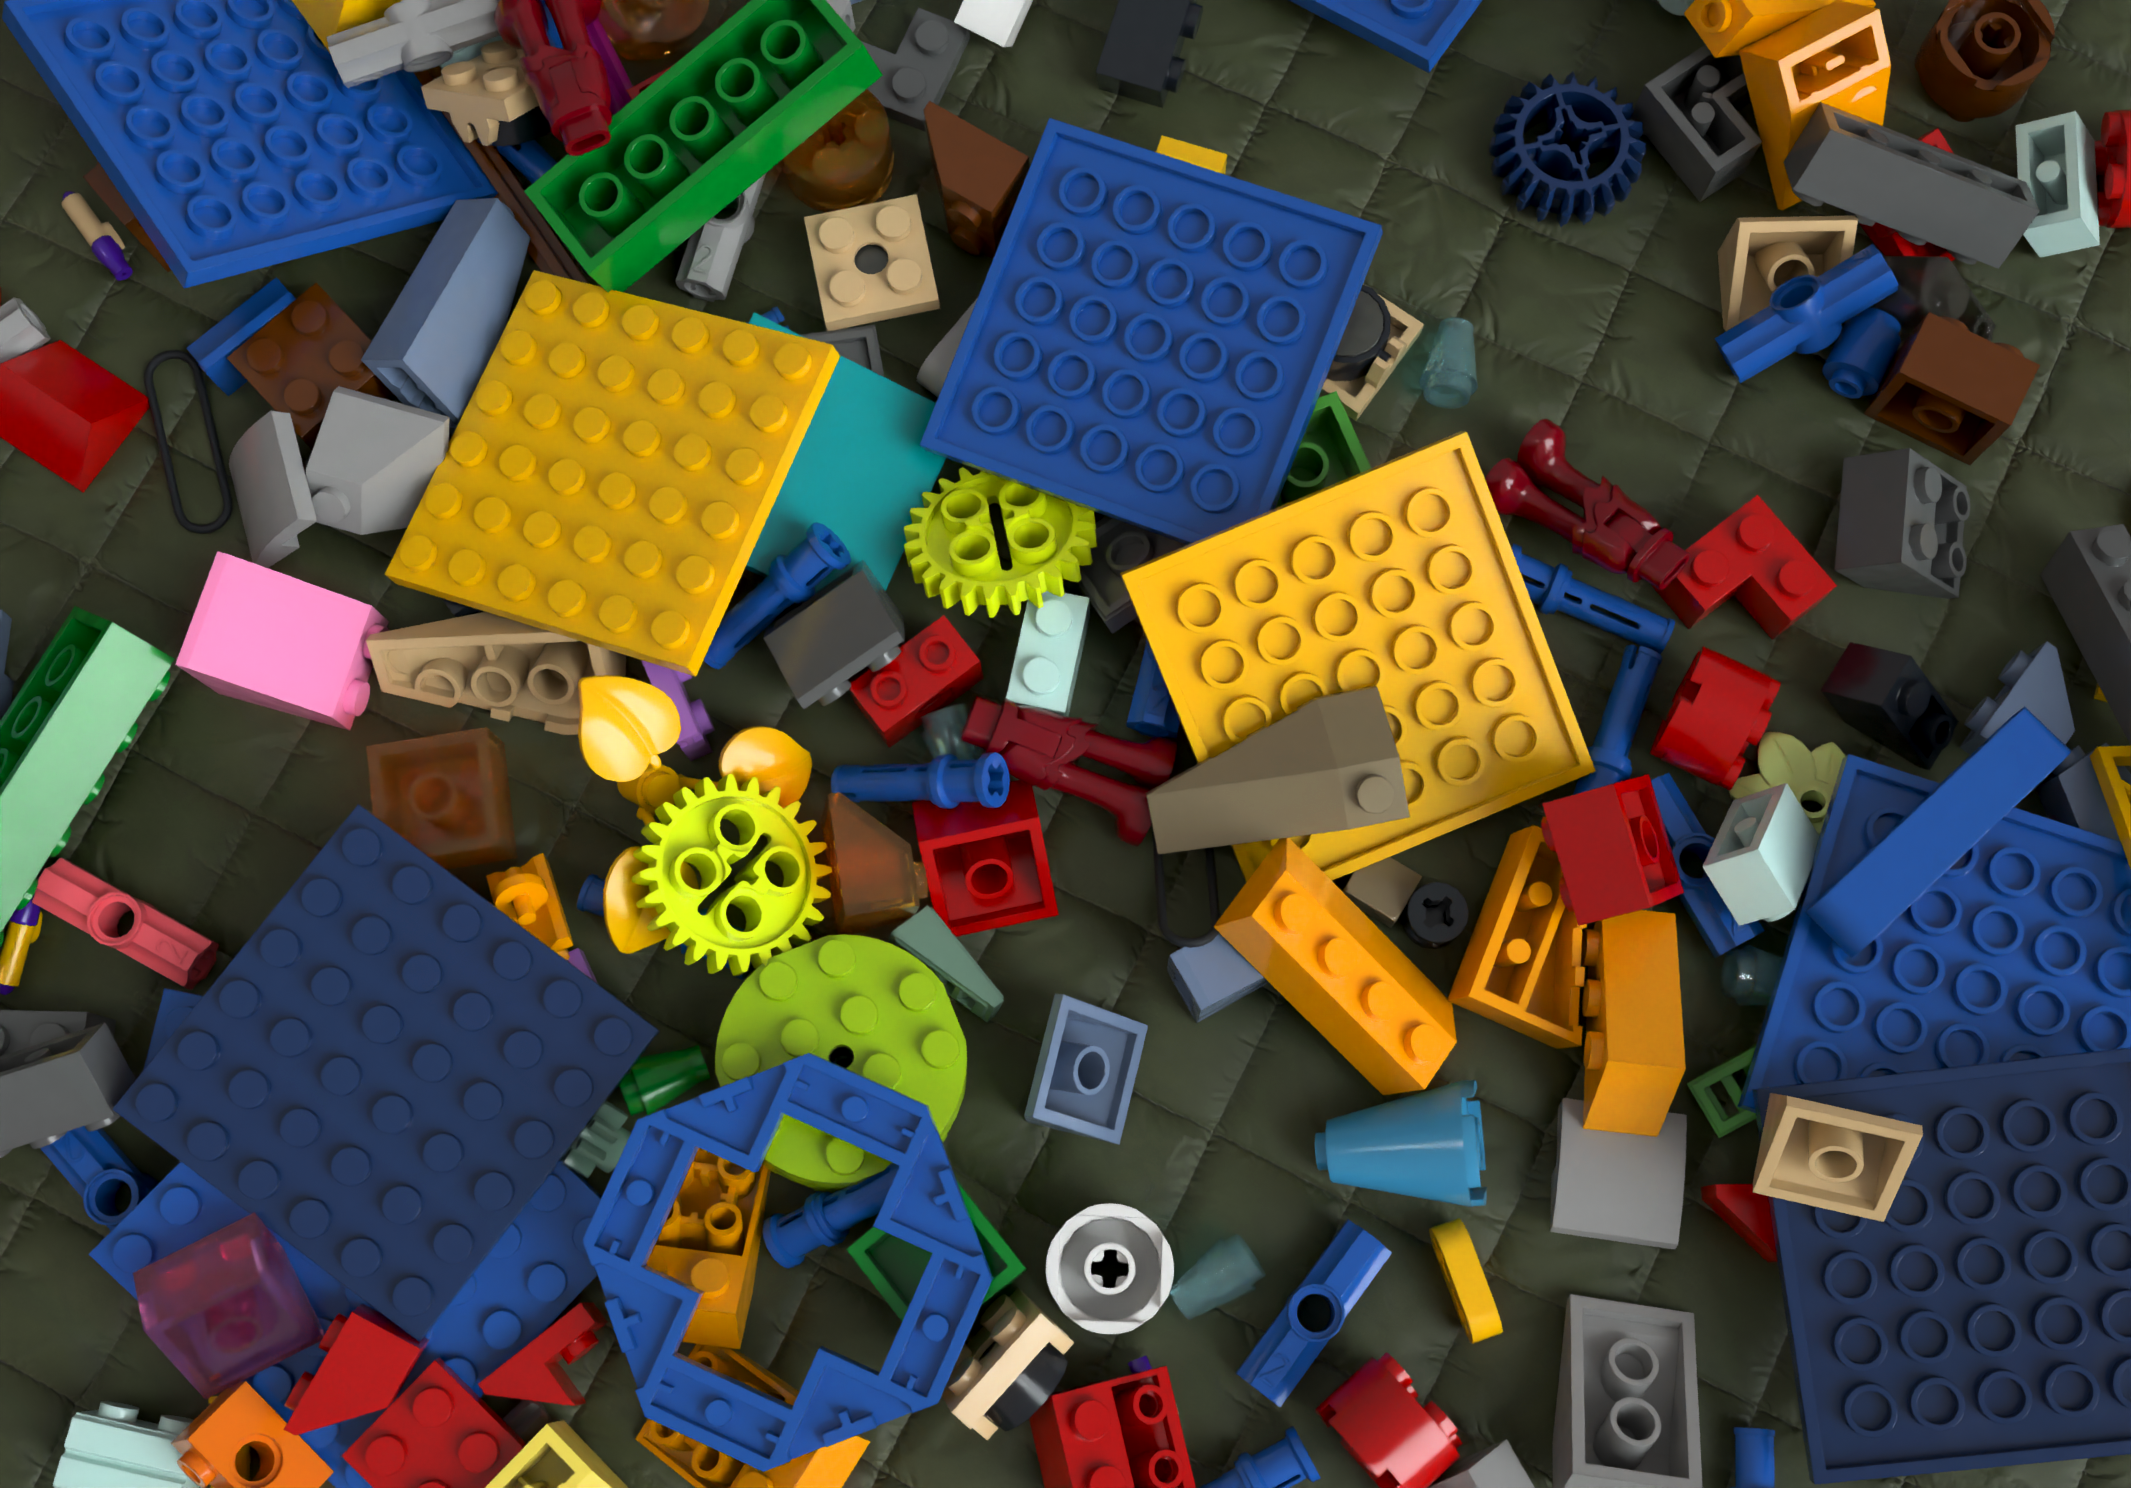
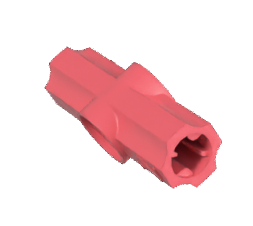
M59 858L53 865L45 868L38 879L32 903L91 935L98 943L122 952L186 989L192 990L198 982L205 979L217 960L218 943L160 912L152 904L131 896L64 858ZM132 910L134 913L132 929L127 934L119 937L117 929L119 920L126 912Z

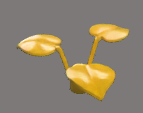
M599 675L579 679L580 714L578 738L583 759L595 774L606 780L617 782L620 794L628 801L639 806L636 816L644 822L645 826L650 822H656L654 814L657 807L664 802L674 805L673 794L685 786L688 789L695 790V784L702 780L690 778L683 774L677 775L673 769L663 765L657 755L670 749L679 738L681 731L680 716L675 704L660 689L630 677ZM752 726L734 734L725 744L719 757L718 766L722 778L728 774L734 775L738 790H740L744 782L752 777L758 778L759 795L761 796L775 786L780 787L781 792L778 805L784 808L797 800L799 801L805 792L811 775L812 759L809 751L801 747L784 732L772 727ZM712 781L713 784L715 785L716 789H717V786H718V782H719V781H717V782ZM638 846L625 849L614 860L607 873L603 889V911L607 932L616 949L625 954L637 952L667 939L671 933L666 926L658 930H648L647 926L658 915L655 907L637 908L636 903L650 894L649 886L632 882L634 875L648 869V864L633 857L634 851L640 848ZM682 862L680 873L683 881L689 887L699 890L694 870L687 862Z

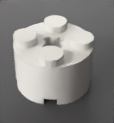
M1098 1204L1087 1207L1073 1215L1058 1230L1047 1254L1046 1278L1049 1291L1055 1303L1068 1319L1078 1326L1095 1333L1120 1334L1132 1331L1147 1323L1164 1305L1173 1283V1255L1163 1232L1145 1214L1137 1209L1121 1204ZM1111 1250L1117 1252L1118 1262L1128 1264V1275L1117 1277L1114 1288L1103 1287L1102 1276L1093 1275L1091 1271L1093 1262L1103 1261L1104 1251Z

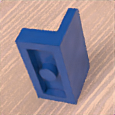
M276 277L186 349L213 382L227 396H230L244 385L247 379L234 367L227 357L295 301L296 298Z

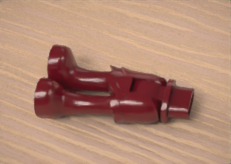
M500 0L494 13L498 33L508 45L515 49L523 50L525 57L520 58V65L525 73V81L534 91L540 110L550 123L553 135L564 143L566 152L572 156H579L606 145L611 139L608 128L612 122L610 110L611 91L604 61L593 48L586 27L596 21L599 16L602 0H544L553 17L564 49L550 45L547 36L549 29L548 19L540 0Z
M1547 418L1537 422L1526 434L1519 448L1517 463L1510 458L1502 459L1487 474L1485 481L1498 514L1520 516L1553 531L1572 544L1573 554L1581 555L1582 559H1586L1614 574L1627 573V579L1634 583L1643 578L1659 590H1663L1684 569L1690 559V553L1672 542L1673 533L1667 528L1662 529L1652 514L1630 499L1620 489L1618 484L1613 486L1604 476H1602L1601 484L1575 469L1565 458V432L1560 426ZM1534 483L1542 485L1584 509V518L1548 497Z
M976 696L962 730L961 741L984 749L983 754L988 752L1001 754L1007 763L1009 774L1031 786L1036 785L1044 791L1051 788L1102 807L1115 816V831L1121 841L1135 847L1141 844L1151 826L1146 793L1150 789L1152 790L1168 781L1175 761L1176 742L1156 736L1146 743L1126 741L1093 731L1099 724L1082 721L1083 717H1068L1040 707L1016 705L1007 698L1000 705ZM1080 756L1093 759L1127 773L1144 787L1127 784L1103 776L1073 763Z

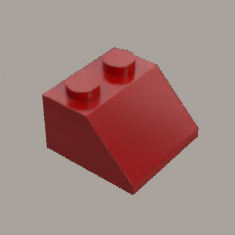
M1649 774L1542 804L1546 815L1542 817L1541 821L1543 837L1550 851L1557 852L1563 873L1559 880L1561 898L1566 909L1570 913H1575L1578 926L1647 909L1684 893Z
M1022 780L1010 782L1006 801L997 808H987L980 802H960L955 808L943 809L931 801L921 800L912 802L917 840L933 909L956 937L1059 915L1039 814L1031 785Z

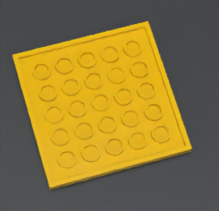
M533 270L450 439L444 461L437 466L385 575L395 584L696 677L840 355L832 344L616 290L607 292L600 286Z
M1466 431L1450 435L1120 573L1197 763L1209 757L1213 758L1247 739V735L1263 726L1266 728L1297 711V707L1315 697L1374 685L1377 686L1400 757L1410 817L1349 830L1289 837L1332 881L1596 771ZM1279 839L1231 845L1246 882Z

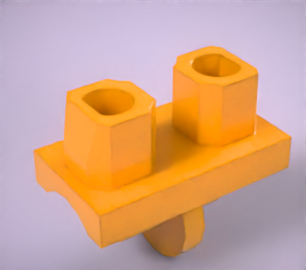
M543 853L538 854L521 867H511L505 872L496 871L487 875L486 878L494 906L568 960L570 956L567 948L574 946L552 871Z

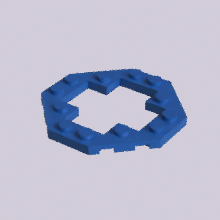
M813 1053L804 1054L781 1065L699 1095L686 1102L637 1119L582 1239L590 1264L595 1266L607 1302H605V1306L622 1353L625 1352L638 1388L635 1391L644 1417L763 1472L822 1447L834 1445L872 1430L878 1425L911 1412L915 1413L938 1404L993 1280L929 1106ZM784 1114L899 1165V1169L873 1227L932 1253L881 1371L878 1372L821 1346L816 1353L794 1405H790L677 1353L704 1291L646 1265L698 1149L706 1150L756 1173L763 1163Z

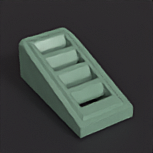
M927 905L891 932L888 943L909 952L923 962L940 979L948 995L985 1022L990 1021L997 1015L1004 1001V996L932 907L929 908Z

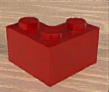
M1756 495L1688 547L1685 551L1690 553L1691 556L1687 565L1666 588L1659 590L1651 584L1688 629H1691L1734 595L1772 640L1816 607L1837 586L1759 495Z

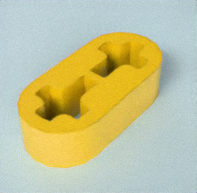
M1457 1218L1430 1228L1429 1233L1432 1246L1458 1317L1469 1341L1474 1344L1502 1334L1503 1329L1498 1310L1475 1248L1462 1220Z

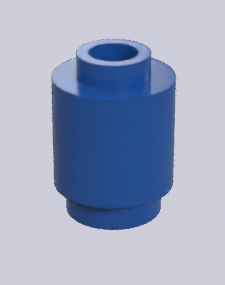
M1867 308L1845 321L1841 334L1838 336L1822 368L1823 375L1829 381V386L1833 391L1847 398H1860L1862 395H1872L1878 391L1901 344V339L1898 335L1901 325L1895 317L1876 308Z

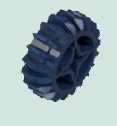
M1574 71L1567 75L1564 83L1560 85L1550 73L1543 79L1540 88L1529 81L1522 88L1520 97L1512 95L1507 100L1503 110L1504 114H1500L1495 120L1493 126L1495 136L1491 138L1489 152L1490 156L1495 157L1491 166L1492 176L1504 178L1500 187L1502 196L1513 193L1519 194L1516 202L1518 212L1531 204L1537 208L1536 218L1538 222L1544 220L1548 212L1557 214V221L1560 227L1568 223L1571 214L1574 213L1581 223L1585 225L1591 221L1594 210L1605 217L1612 211L1615 201L1622 203V201L1627 199L1632 189L1631 185L1638 181L1642 172V164L1639 162L1643 160L1646 153V143L1639 141L1643 133V122L1630 121L1634 112L1633 102L1622 105L1615 103L1618 97L1617 86L1602 93L1597 90L1598 81L1596 76L1590 79L1586 86L1577 84ZM1546 120L1548 125L1546 133L1537 136L1536 142L1524 145L1523 135L1526 131ZM1609 154L1610 167L1600 175L1588 179L1587 170L1590 163H1595L1598 156Z

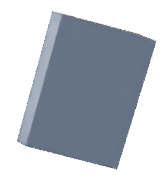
M1055 993L1024 1114L1026 1121L1119 1145L1148 1025L1064 994Z

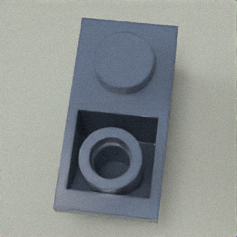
M2046 641L2028 655L2020 650L2011 658L1998 676V679L2005 684L1994 700L1986 696L1965 721L1964 725L1970 728L1971 732L1960 748L1971 755L2024 706L2064 744L2068 742L2075 732L2058 649Z

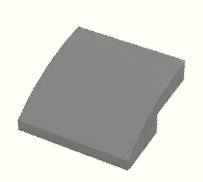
M269 411L255 422L238 440L229 459V468L252 562L265 568H269L300 548L297 534L317 522L290 413Z
M1562 1098L1558 1107L1557 1160L1551 1175L1550 1232L1675 1250L1679 1242L1683 1206L1687 1115L1668 1112L1658 1137L1583 1129L1584 1101Z

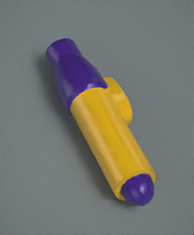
M34 895L23 909L15 910L9 919L0 955L1 995H8L14 990L15 986H19L29 946L38 939L43 915L41 907L32 903Z

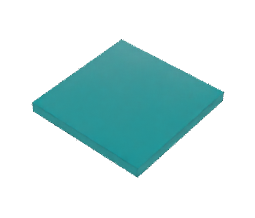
M755 312L749 322L752 325L803 337ZM840 355L745 569L766 578L769 575L768 570L771 561L781 554L787 556L807 537V528L813 523L818 522L831 529L845 544L850 553L851 562L845 569H834L815 586L816 592L862 560H864L886 591L904 552V544L907 543L904 526L912 524L910 510L911 508H924L921 494L932 491L946 460L945 457L925 451L920 446L936 403Z

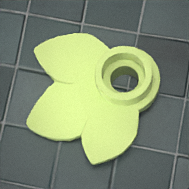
M1766 732L1762 736L1758 748V769L1760 773L1738 778L1732 789L1729 790L1731 798L1736 800L1787 783L1800 805L1804 800L1816 801L1822 805L1823 809L1819 812H1809L1803 808L1820 836L1841 763L1846 756L1834 742L1823 744L1810 752L1803 742L1792 735L1782 732Z

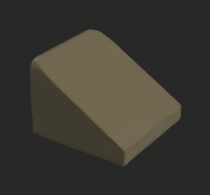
M1388 857L1355 871L1342 892L1361 911L1392 928L1422 876L1393 858Z

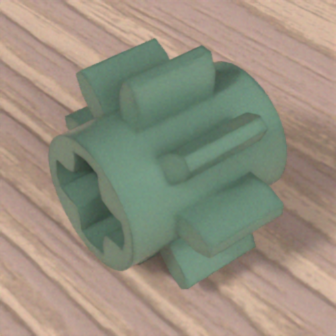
M606 1101L561 1159L563 1164L586 1178L591 1175L595 1166L606 1173L611 1172L616 1167L631 1134L630 1131L622 1127L628 1115Z

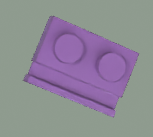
M641 660L651 685L660 689L671 698L680 716L681 731L676 743L680 745L690 761L712 753L713 751L706 738V734L715 731L711 718L701 698L691 702L683 682L692 679V675Z

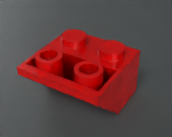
M1167 1366L1053 1392L1044 1404L1029 1418L1045 1488H1196Z

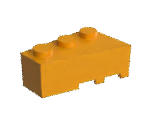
M1532 825L1512 833L1509 837L1447 1001L1556 1049L1582 1046L1583 1027L1578 1026L1580 987H1584L1585 967H1581L1582 929L1587 928V924L1578 926L1575 913H1570L1566 909L1559 889V880L1563 873L1557 852H1552L1548 848L1543 837L1542 828Z
M1639 910L1596 921L1594 929H1585L1582 935L1581 965L1588 966V979L1585 981L1582 996L1583 1016L1587 1017L1584 1047L1583 1129L1658 1137L1686 1070L1675 913Z

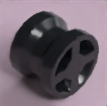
M1434 882L1423 885L1414 892L1403 909L1402 924L1405 933L1413 943L1422 948L1438 949L1446 947L1462 933L1468 922L1469 909L1466 899L1458 889L1446 883ZM1444 912L1446 913V921L1450 924V926H1448L1445 923Z

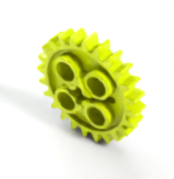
M964 467L959 469L960 481L957 483L944 478L938 480L941 494L923 492L921 496L924 508H911L912 524L904 526L907 541L904 544L908 566L912 570L914 582L916 584L923 583L925 594L928 598L940 594L943 607L946 609L962 600L964 613L968 616L979 605H986L989 618H994L1000 605L1007 604L1014 615H1019L1021 602L1028 599L1036 607H1044L1042 593L1049 591L1060 597L1065 595L1062 579L1079 582L1081 580L1079 565H1091L1093 562L1091 548L1097 547L1094 511L981 470L979 474L972 475ZM992 503H998L1001 509L1013 566L1008 571L1002 570L989 512V505Z
M728 774L720 779L717 789L710 778L706 777L695 784V794L685 786L673 794L675 805L664 802L656 808L655 813L661 823L650 822L642 828L641 833L653 845L641 846L634 851L633 857L648 864V869L634 875L632 882L649 886L650 894L640 899L636 905L637 908L655 907L658 915L651 920L647 928L649 931L658 930L665 926L671 933L663 947L666 951L682 943L688 946L684 964L689 966L697 962L704 955H707L708 973L714 974L723 969L728 959L733 976H739L748 971L750 962L755 969L762 963L767 966L769 958L791 950L792 946L790 943L800 946L809 942L811 936L804 925L813 926L823 921L824 916L812 906V903H820L831 897V892L816 885L817 879L832 873V867L816 864L814 856L825 850L827 844L825 842L809 843L807 835L814 829L817 823L815 820H810L798 824L794 819L801 805L798 800L784 808L778 805L781 792L780 787L775 786L761 796L759 795V783L756 777H752L744 782L740 790H738L733 774ZM721 819L729 820L737 827L740 834L738 845L729 843L722 836L720 830ZM760 835L766 836L768 840L767 845L738 872L734 879L736 884L721 892L711 904L707 913L701 915L698 912L699 904L730 875L732 871L730 865L744 858L753 849ZM767 860L774 862L782 870L784 876L782 887L775 886L767 878L765 873V863ZM682 862L692 864L700 872L702 881L699 890L689 887L683 881L680 873ZM728 904L739 907L746 918L744 932L737 931L729 924L726 916Z

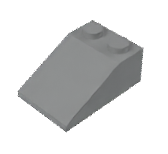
M1569 1295L1566 1305L1552 1441L1553 1488H1702L1694 1313Z

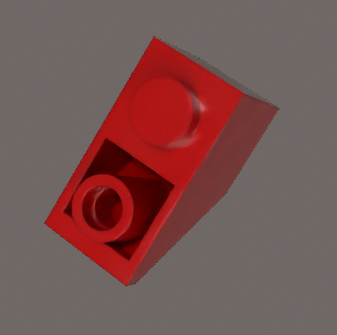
M364 1304L353 1310L349 1317L338 1313L319 1344L318 1348L328 1354L317 1373L313 1375L305 1371L284 1405L294 1412L283 1430L296 1436L387 1408L398 1396L429 1339L424 1338L420 1342L386 1316Z

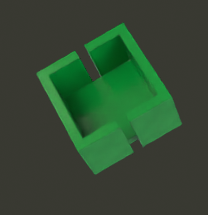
M957 1180L993 1276L991 1285L981 1305L983 1306L1027 1271L1028 1268ZM873 1227L846 1250L900 1320L903 1321L932 1253Z

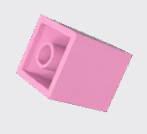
M217 551L175 665L218 694L351 730L355 716H360L364 712L370 696L368 679L373 663L366 639L370 634L389 631L387 627L389 621L372 605Z

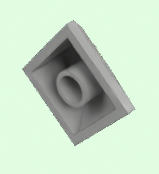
M338 386L332 393L306 467V478L317 523L360 535L407 528L437 466L444 461L448 451L450 417Z

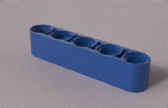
M2024 706L1997 729L1827 889L1805 913L1850 958H1853L1878 937L2071 753V750Z

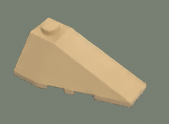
M488 612L370 634L366 639L381 692L448 708L453 707L457 703L491 710L490 718L507 722L511 720L512 716L545 723V731L562 735L578 734L580 714L579 679L599 675L626 677V655Z

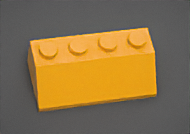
M1289 837L1280 838L1213 927L1382 1095L1425 1090L1457 1043L1452 1003L1447 1001V997Z

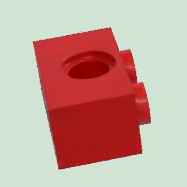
M945 615L899 647L901 653L889 664L875 672L868 670L851 683L852 686L849 688L854 703L889 748L984 678L980 660Z

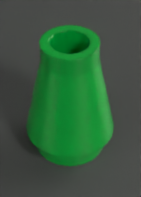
M697 1044L687 1049L641 1056L621 1081L619 1088L630 1116L644 1111L648 1116L698 1083L710 1079V1075Z

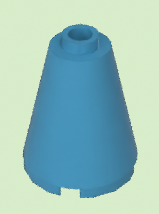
M1461 1080L1328 1119L1325 1132L1315 1134V1156L1318 1170H1328L1332 1183L1468 1207L1486 1206L1487 1187H1481L1479 1171L1486 1170L1480 1100L1467 1101V1098L1475 1096L1478 1088L1476 1081Z

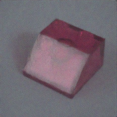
M255 1212L133 1273L143 1331L205 1400L320 1342L324 1337L323 1329L283 1247Z

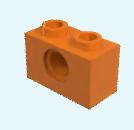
M247 1381L236 1383L230 1388L227 1387L171 1442L182 1454L177 1460L180 1469L202 1488H206L209 1484L214 1488H319L334 1473L299 1435L295 1436L283 1430L287 1423ZM245 1444L253 1447L260 1457L259 1471L250 1481L242 1478L235 1467L236 1455Z

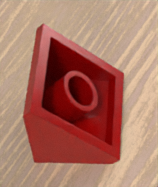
M58 340L0 363V438L84 493L150 408L149 398L62 340Z

